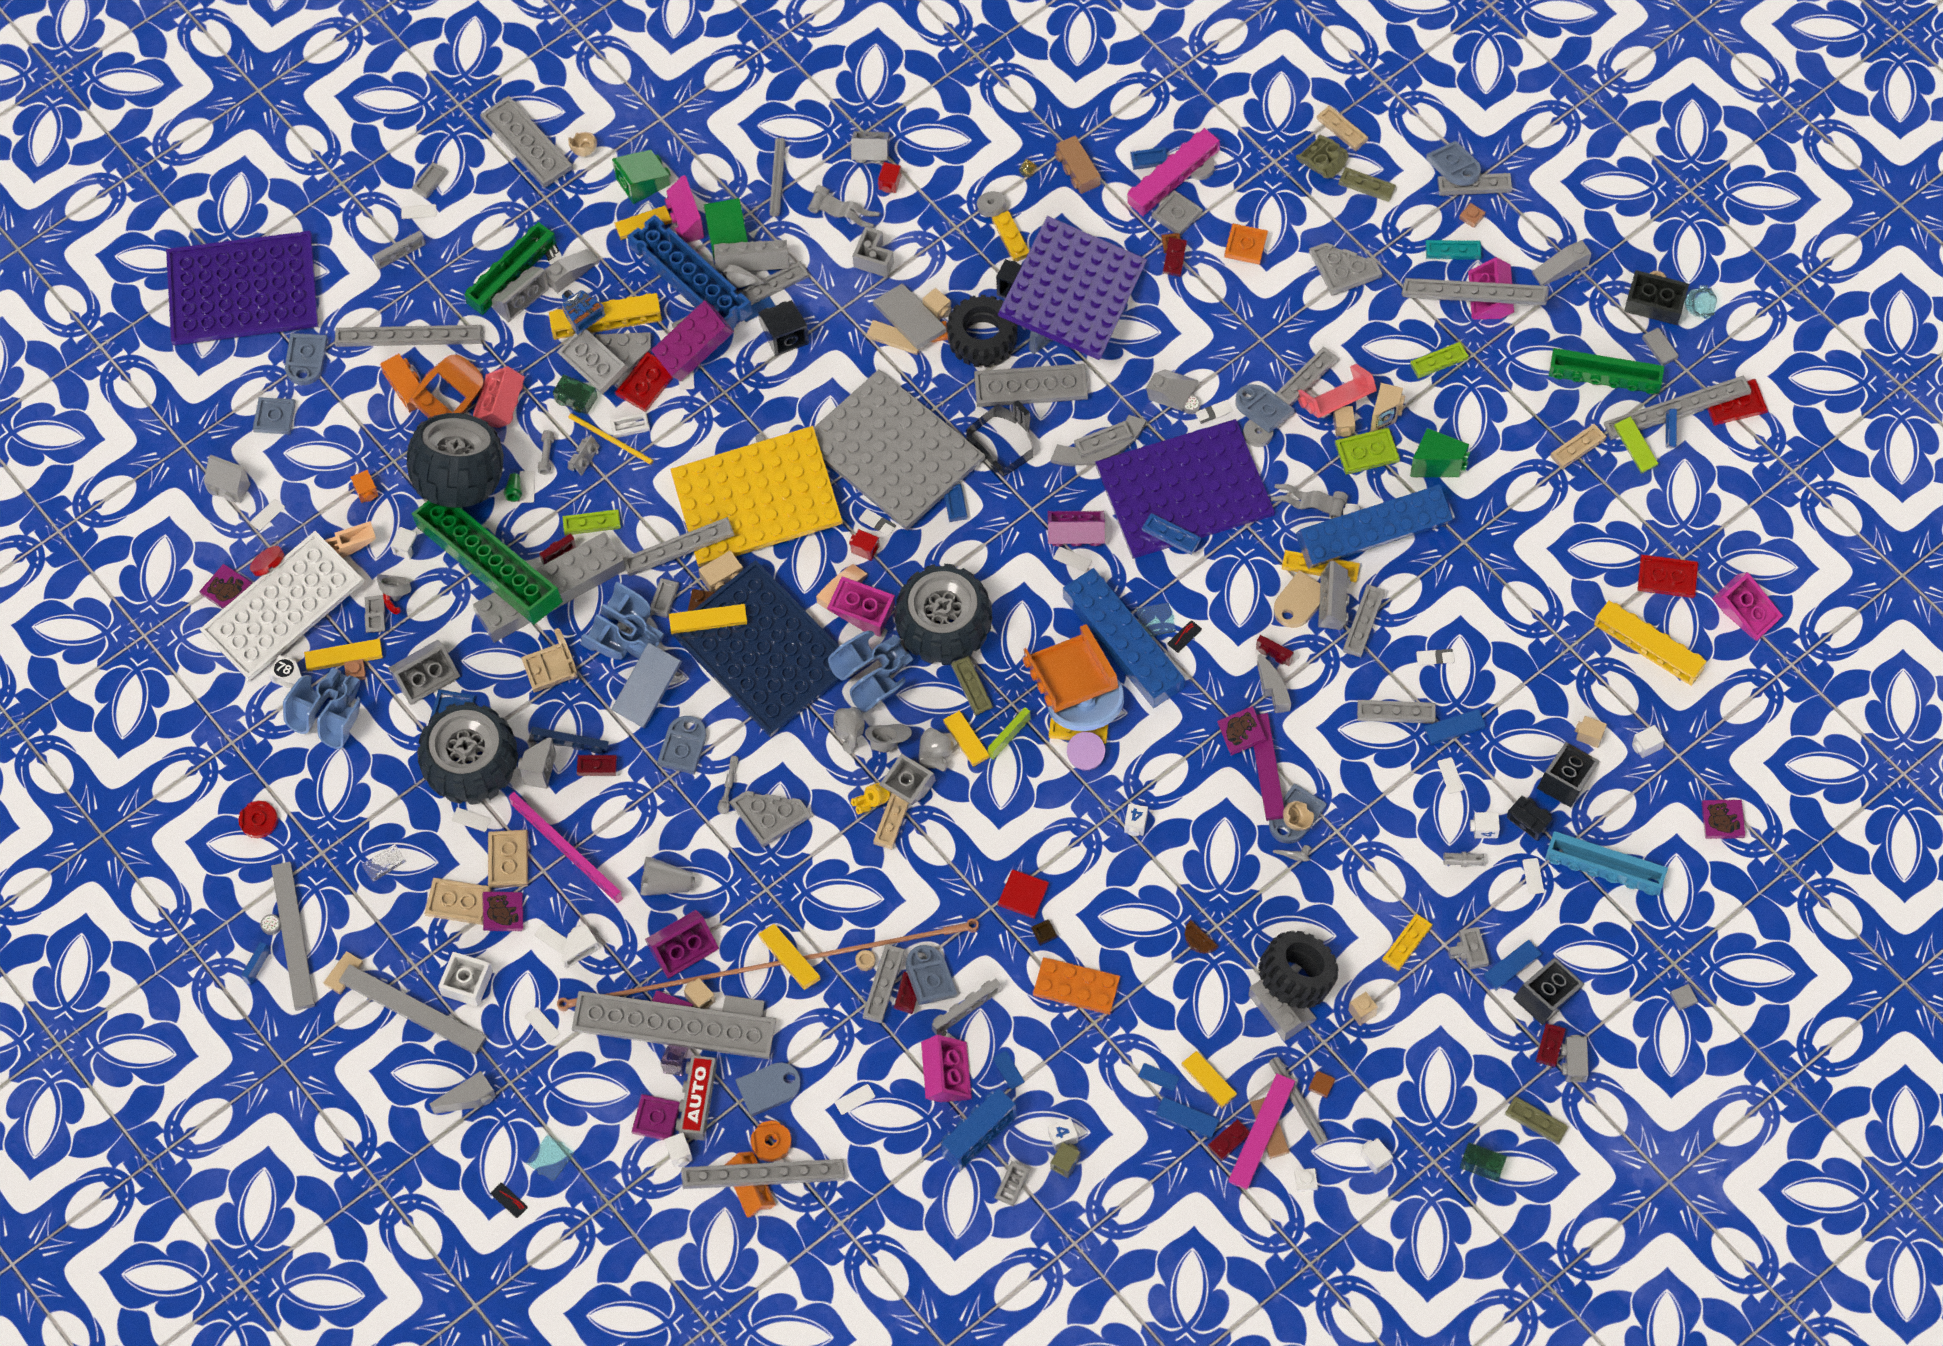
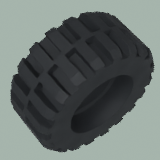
M974 295L969 300L964 299L960 301V305L957 304L953 308V312L949 314V321L947 322L948 344H950V349L955 353V356L959 360L963 359V363L968 365L972 363L974 367H979V365L990 367V364H999L1001 359L1003 361L1009 357L1008 353L1011 354L1014 351V346L1017 344V324L998 316L1004 303L1002 299L998 301L997 297L994 296L986 297V295H980L981 297H976ZM986 322L996 326L999 332L989 339L979 340L969 336L966 330L973 324Z
M1287 931L1286 933L1278 934L1266 948L1258 964L1260 979L1263 980L1265 989L1270 991L1269 994L1272 997L1278 998V1001L1282 1004L1285 1002L1289 1007L1297 1006L1300 1009L1315 1007L1326 998L1338 979L1339 969L1335 955L1331 954V949L1325 946L1321 939L1317 940L1314 938V935L1310 933L1308 935L1304 934L1303 931H1297L1296 933L1295 931ZM1288 962L1303 968L1309 977L1294 971Z

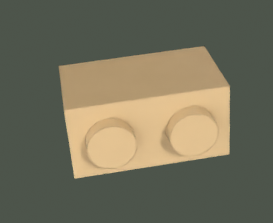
M730 550L698 570L700 579L708 590L716 592L739 574L743 567Z

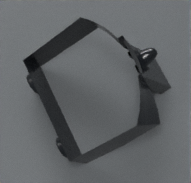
M1019 400L1013 403V414L1005 407L997 404L966 429V440L985 455V459L990 463L992 470L995 473L999 472L1003 477L1033 458V444L1029 435L1030 412ZM992 417H999L1013 423H1018L1027 432L1032 449L1006 468H1003L972 436L975 431Z

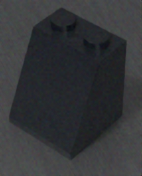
M792 300L781 302L777 306L765 308L758 312L759 323L775 357L809 344L807 324Z

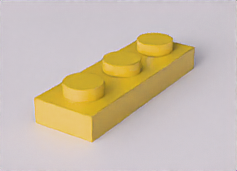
M1009 211L992 217V222L1012 261L1018 262L1026 259L1029 249Z

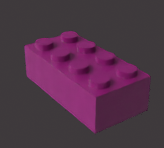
M704 300L651 351L672 377L682 381L734 331L716 308Z

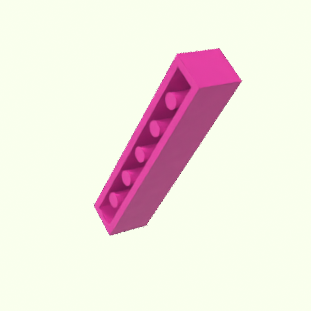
M1205 128L1200 132H1196L1191 140L1183 143L1177 152L1169 155L1163 164L1156 166L1150 175L1145 176L1136 187H1132L1128 191V204L1144 216L1191 176V173L1198 167H1201L1205 161L1219 152L1220 140Z

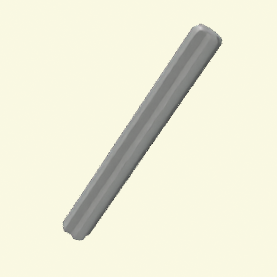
M776 138L770 200V216L772 217L780 215L785 153L784 138Z
M1279 1057L1270 1060L1269 1064L1275 1074L1277 1073L1292 1079ZM1294 1085L1289 1098L1317 1145H1322L1327 1141V1137L1298 1088Z

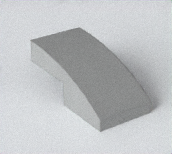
M383 595L365 597L366 633L385 631V603Z

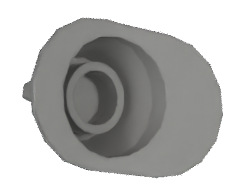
M903 724L876 725L868 727L865 731V736L870 740L871 750L889 752L899 742L909 739L912 731Z

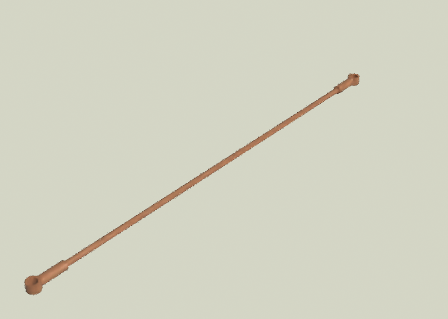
M970 919L967 923L943 927L940 930L820 952L803 957L806 960L940 934L948 935L963 931L974 933L978 930L979 924L976 919ZM973 923L976 927L971 928L969 925ZM774 961L629 990H623L604 995L619 997L639 992H645L670 986L686 984L690 981H695L698 978L702 981L727 975H733L753 970L779 966L782 964L779 961ZM566 998L558 999V1009L565 1012L569 1007H575L577 998L569 1000ZM563 1002L567 1003L564 1007L560 1006Z

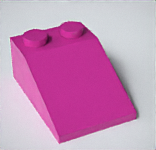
M1748 572L1737 574L1712 598L1721 611L1755 641L1783 617Z
M842 576L827 610L862 631H873L876 636L881 637L895 606V595Z

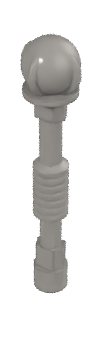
M731 756L730 770L724 785L726 787L724 797H722V800H719L717 807L718 812L721 814H726L729 811L730 802L728 796L734 781L733 774L738 763L737 756Z

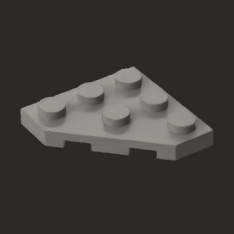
M1329 243L1309 249V253L1331 296L1382 278V273L1375 259L1369 257L1366 259L1358 256L1355 252L1337 249Z
M651 332L596 334V338L628 367L621 376L631 371L647 352H651ZM619 378L612 385H615L619 381Z
M745 791L730 801L731 806L762 848L811 817V813L802 801L795 798L785 799L781 798V796L760 795Z

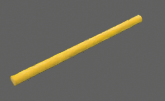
M570 413L568 416L569 419L651 465L653 463V459L574 414Z

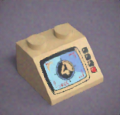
M1381 383L1373 411L1370 432L1384 429L1395 423L1398 415L1402 416L1405 396L1402 395L1403 388Z

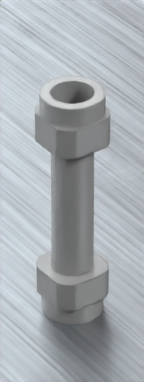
M550 430L543 431L541 441L544 443L541 462H538V472L543 475L549 474L551 470L549 455L551 443H554L555 437L554 432Z

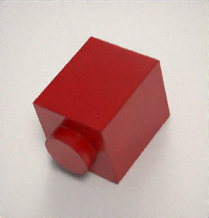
M883 163L878 178L879 190L887 193L897 192L902 176L900 165Z
M858 529L857 533L853 534L849 541L851 553L872 561L880 546L879 537Z

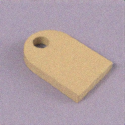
M1299 570L1275 600L1274 616L1276 620L1289 628H1297L1306 624L1319 608L1320 583ZM1290 613L1293 617L1291 619H1284L1282 615Z

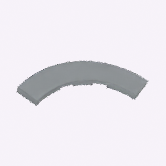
M1128 415L1125 422L1133 435V439L1082 459L1076 447L1057 444L1051 458V463L1064 466L1094 465L1095 461L1121 454L1139 437L1146 425V420Z

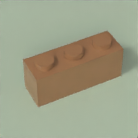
M1076 136L1056 144L1055 157L1058 162H1062L1066 175H1070L1075 189L1078 188L1082 194L1100 186V175Z

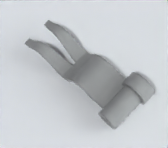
M821 185L816 186L814 196L808 206V210L812 213H818L819 210H822L834 217H847L857 225L873 228L874 224L861 220L851 209L864 216H879L880 214L879 212L868 211L854 201H840L829 195V190Z
M1275 484L1274 488L1288 490L1301 501L1286 495L1271 497V501H1285L1297 509L1316 508L1322 512L1329 513L1330 519L1341 516L1343 507L1348 500V495L1341 491H1336L1333 496H1329L1320 491L1302 492L1289 484Z

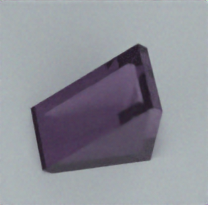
M667 1046L661 1059L663 1074L683 1076L688 1048Z

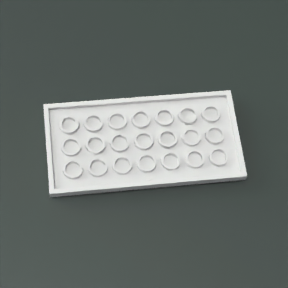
M316 531L290 551L276 568L273 569L272 567L269 569L270 572L262 575L200 628L201 632L248 681L254 678L364 583L363 578Z

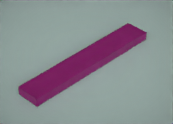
M1268 713L1257 714L1267 739L1254 745L1266 821L1282 819L1284 805Z

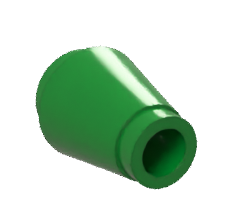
M516 473L509 475L503 492L505 499L510 502H516L522 496L520 475Z

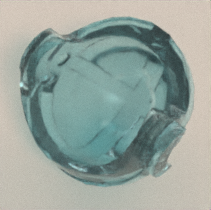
M1700 285V288L1692 289L1688 292L1685 299V307L1693 316H1703L1704 319H1708L1715 315L1714 310L1717 298L1712 288H1708V285Z

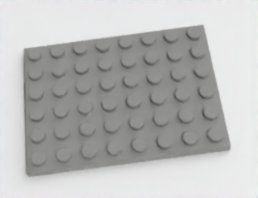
M880 369L814 427L824 463L905 530L914 525L985 459V455Z

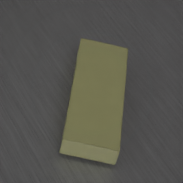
M1345 167L1339 180V185L1387 202H1390L1396 189L1395 184Z
M969 656L951 663V667L974 715L976 716L992 709L993 706Z
M1516 1096L1505 1112L1506 1116L1559 1145L1569 1127Z

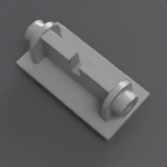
M592 435L581 440L576 450L579 454H573L570 461H568L567 468L571 471L576 469L581 476L600 447Z

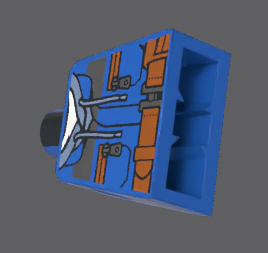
M567 290L562 294V298L565 300L562 303L563 312L577 335L605 316L604 306L584 290H580L575 295L571 290Z

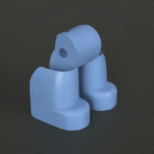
M616 582L613 595L607 605L603 604L601 606L600 614L610 620H618L631 628L633 632L631 634L625 633L615 624L596 614L589 634L581 636V645L590 651L596 650L613 659L622 660L627 652L640 659L647 644L651 643L657 647L663 639L664 633L646 623L651 613L648 602L636 592Z
M865 631L840 645L828 658L830 669L840 680H846L858 670L877 659L881 663L882 667L861 678L850 689V696L854 705L862 712H867L878 705L905 683V677L898 682L893 681L890 677L913 661L909 652H906L900 644L901 641L897 635L871 649L868 641L875 633L873 631Z
M332 667L327 676L318 683L315 691L311 687L312 676H302L283 700L284 722L291 730L297 733H308L314 725L315 715L326 699L330 698L332 700L329 701L317 720L318 737L325 745L334 749H341L348 740L349 731L360 712L359 697H357L353 708L349 706L358 692L360 679L351 675H343L340 670Z

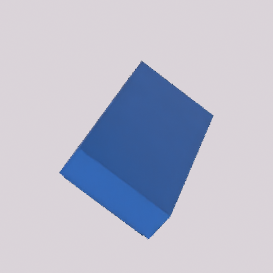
M1166 147L1130 152L1133 170L1156 167L1163 164L1168 158Z
M1669 409L1666 411L1665 447L1674 448L1677 446V409Z
M957 484L944 496L949 522L968 519L962 486Z
M262 942L258 944L241 974L246 984L252 985L268 957L270 950L267 944Z

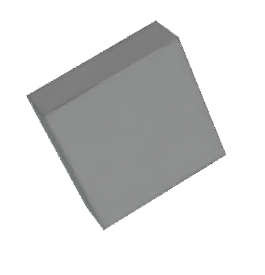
M1689 984L1670 992L1679 1011L1698 1002Z

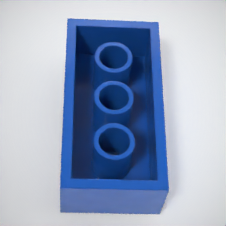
M999 1088L995 1092L991 1091L981 1105H976L971 1110V1115L966 1120L964 1118L960 1120L956 1125V1129L952 1133L948 1132L941 1140L942 1157L958 1172L964 1169L1016 1119V1104Z

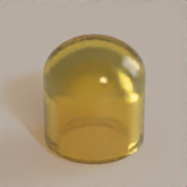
M1025 159L1019 168V172L1024 177H1030L1036 170L1037 165Z

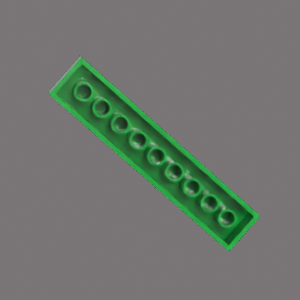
M427 501L411 513L419 530L533 625L563 602L555 585L460 507H445Z

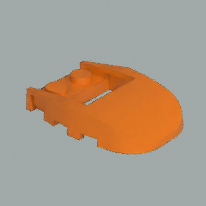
M449 355L426 373L416 388L417 390L409 399L428 418L435 415L452 413L425 389L428 383L439 374L465 397L464 401L453 412L463 413L465 410L467 411L481 391L483 377L480 371L466 358L460 355Z

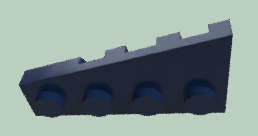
M532 727L528 741L540 743L547 738H552L553 744L556 746H567L576 750L587 749L596 754L606 752L609 741L538 727Z

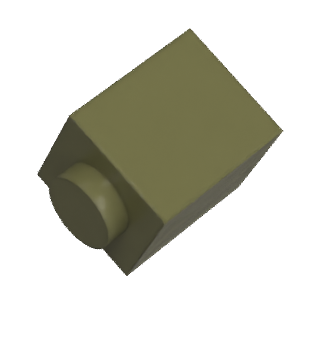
M1062 1142L1050 1162V1169L1069 1178L1080 1159L1078 1148L1072 1144L1067 1145Z

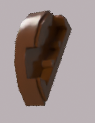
M1192 920L1188 922L1185 929V940L1192 950L1206 954L1218 949V945Z

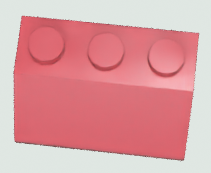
M508 366L486 374L473 416L486 421L491 427L500 428L510 424L513 420V412L518 404V396L523 388L525 377Z

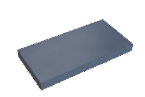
M648 643L611 710L645 728L682 661Z

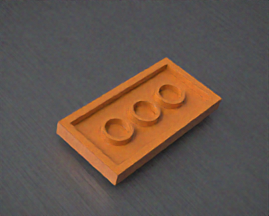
M1043 957L1033 996L1110 1015L1120 976Z

